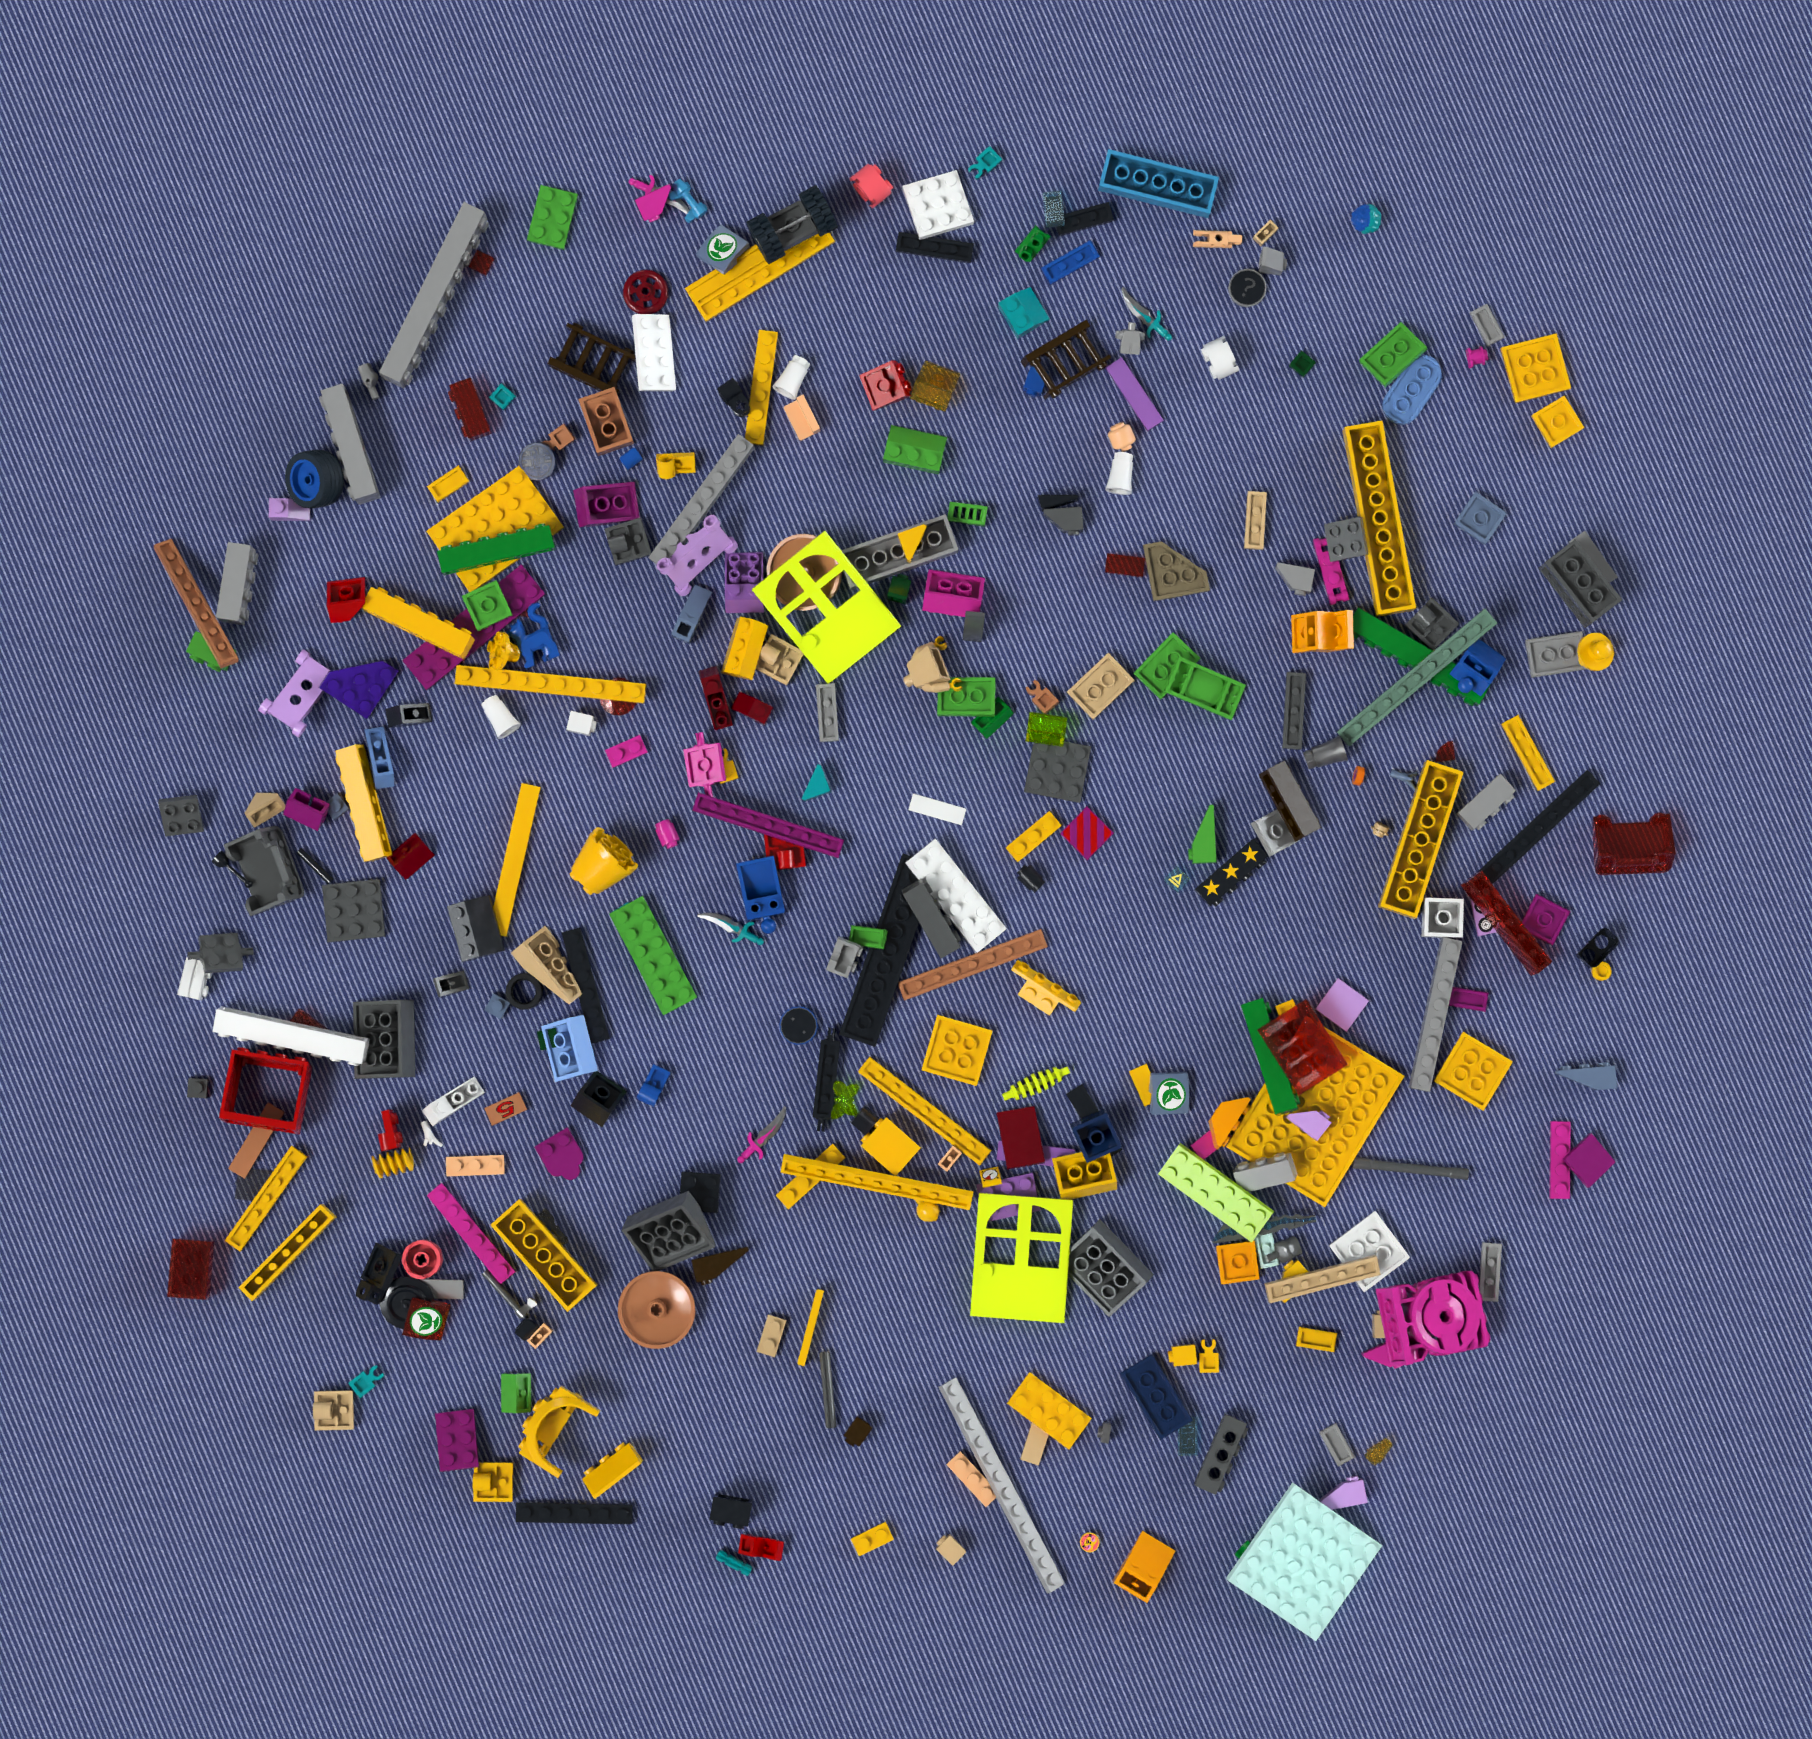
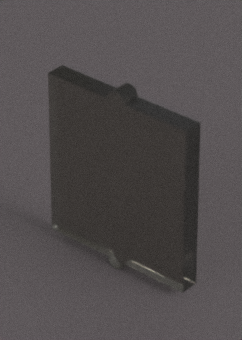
M251 1169L245 1179L238 1175L237 1181H235V1199L253 1201L273 1171Z

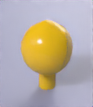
M914 1199L918 1204L916 1212L921 1220L933 1222L938 1219L940 1212L938 1204Z

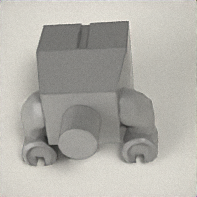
M1128 322V329L1116 331L1115 338L1121 340L1120 353L1140 355V341L1145 340V333L1135 330V322Z

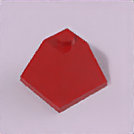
M365 577L327 582V609L330 622L342 623L350 621L365 604Z

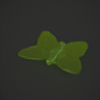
M835 1081L833 1089L835 1095L839 1098H834V1101L838 1103L834 1105L831 1111V1119H838L844 1113L855 1116L857 1110L852 1103L855 1100L852 1097L857 1094L859 1085L850 1084L846 1086L841 1081Z

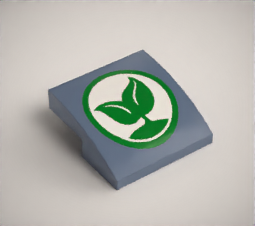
M720 225L702 244L696 257L725 275L737 264V258L749 248V242L723 225Z
M1150 1073V1113L1152 1115L1189 1113L1188 1073Z

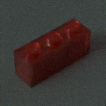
M471 377L449 385L451 391H448L451 402L455 401L457 409H454L457 419H462L464 426L461 427L464 438L468 437L471 442L492 434Z

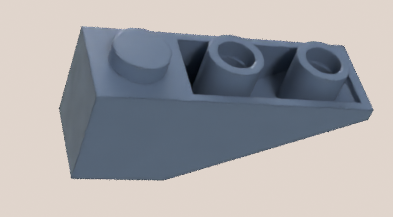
M694 585L671 633L673 638L690 645L712 595L711 591Z
M1609 1062L1598 1063V1067L1592 1068L1590 1064L1579 1065V1069H1571V1066H1560V1070L1555 1071V1074L1593 1090L1617 1089L1615 1065L1610 1066Z

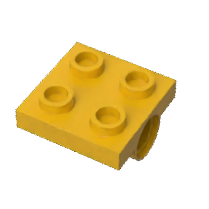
M479 1462V1468H474L473 1502H513V1462Z

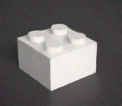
M1423 898L1421 937L1462 938L1464 899Z

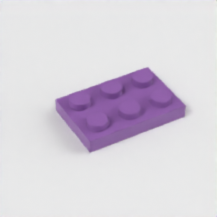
M1033 1173L1001 1179L1002 1184L983 1188L982 1183L976 1184L978 1197L979 1193L1038 1197ZM1010 1204L999 1208L990 1216L988 1222L1017 1216L1019 1204ZM1032 1205V1212L1041 1211L1039 1206Z

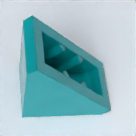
M817 764L801 798L805 802L831 793L822 766Z

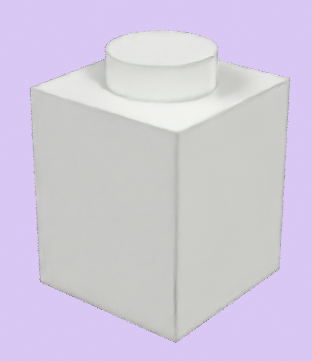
M571 711L566 730L590 736L591 732H595L597 722L594 721V716Z

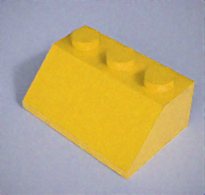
M745 617L736 619L722 666V674L747 680L753 679L768 625Z
M1082 1152L1052 1158L1060 1199L1071 1200L1117 1190V1179L1110 1153L1088 1163Z
M624 1442L614 1449L616 1453L612 1456L607 1454L599 1460L601 1463L596 1468L591 1466L584 1472L585 1476L582 1480L594 1499L643 1462V1459L630 1442L626 1445Z

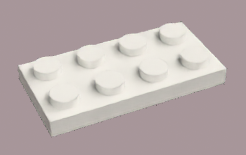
M632 315L639 391H675L676 383L669 315Z

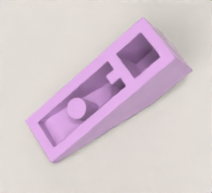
M1358 1476L1347 1477V1481L1341 1482L1318 1501L1331 1510L1368 1503L1364 1481L1361 1478L1358 1479Z

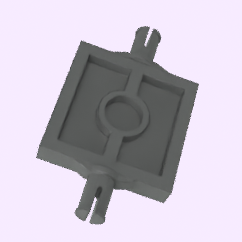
M238 933L199 935V951L187 953L188 960L200 959L205 974L242 971V956L254 955L253 947H241Z

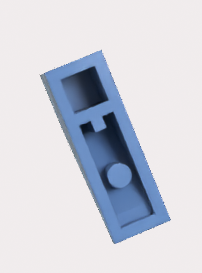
M384 727L365 729L375 789L394 787V773Z

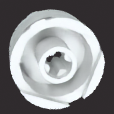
M1225 336L1203 345L1204 348L1201 349L1202 355L1206 362L1210 361L1211 363L1209 370L1213 379L1218 378L1220 380L1240 371L1238 366L1234 367L1236 360Z

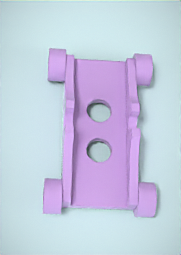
M715 515L707 516L703 522L705 527L694 534L686 536L689 541L686 545L679 542L675 553L670 558H662L657 563V569L661 574H667L675 583V591L680 596H686L690 593L691 585L689 582L723 551L727 554L733 553L738 547L735 539L728 537L721 529L720 521Z
M304 649L295 660L301 666L274 702L266 698L258 710L264 715L268 713L289 726L293 730L292 734L300 737L306 729L307 725L302 721L312 711L313 705L318 703L324 693L318 687L330 671L309 657L310 653ZM303 681H310L312 688L304 690L301 684ZM292 696H299L301 702L298 705H293L290 702Z

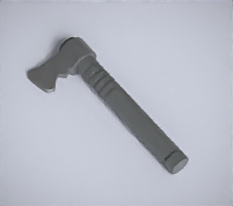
M488 1269L482 1273L493 1288L508 1302L520 1319H524L528 1315L527 1313L537 1306V1302L534 1299L528 1298L527 1304L521 1307Z

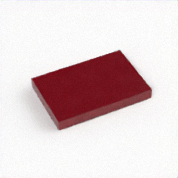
M1035 1106L997 1112L1007 1170L1045 1163Z

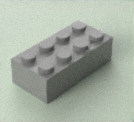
M232 542L227 544L216 618L221 622L245 625V621L249 619L247 606L248 602L252 600L250 587L251 583L254 584L255 581L253 568L258 563V553H256V550L251 545Z

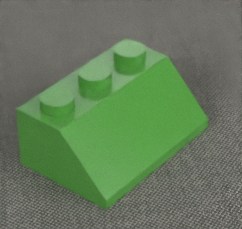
M891 425L883 463L939 475L947 437Z

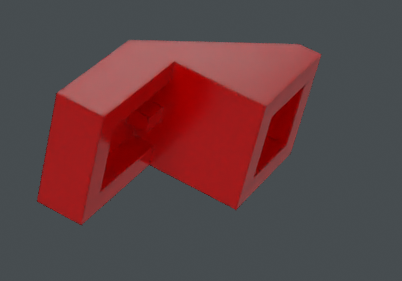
M741 1534L738 1553L751 1557H764L781 1561L784 1541Z

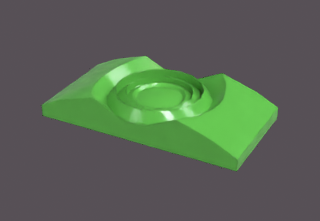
M1178 656L1163 692L1232 720L1246 685Z

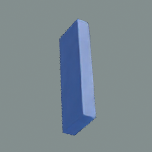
M1089 240L1041 267V270L1049 284L1052 285L1100 258V255L1092 241Z

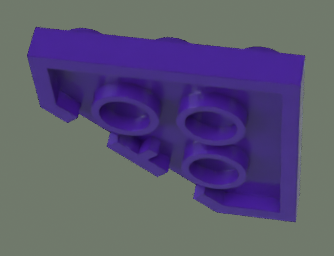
M382 660L332 670L327 673L318 688L368 719L398 673V670Z

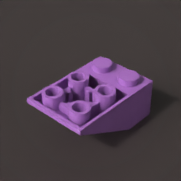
M763 552L725 553L726 613H764V604L752 591V588L764 579Z

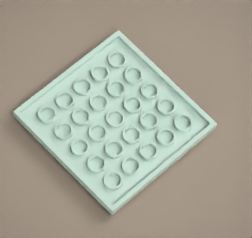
M1292 1482L1226 1579L1317 1641L1382 1545Z

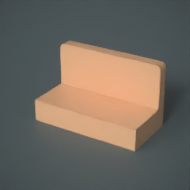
M804 395L797 397L796 401L784 406V410L800 441L820 432V427Z

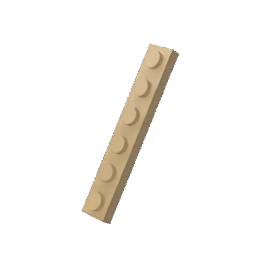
M1373 1255L1264 1284L1268 1302L1274 1303L1381 1274L1377 1256Z

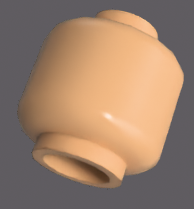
M1124 422L1111 426L1108 432L1112 447L1116 450L1121 449L1122 452L1131 449V444L1136 440L1131 426L1124 424Z

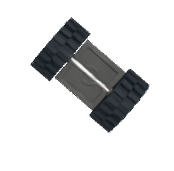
M817 185L799 193V201L769 217L761 213L746 221L756 245L768 264L785 256L784 251L816 234L823 236L838 228L834 215Z

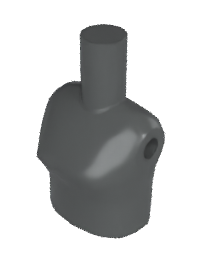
M1291 1236L1274 1244L1275 1251L1265 1255L1267 1262L1278 1258L1281 1263H1286L1294 1257L1301 1255L1302 1249L1298 1239L1295 1236Z

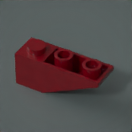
M717 666L699 670L714 730L733 726Z

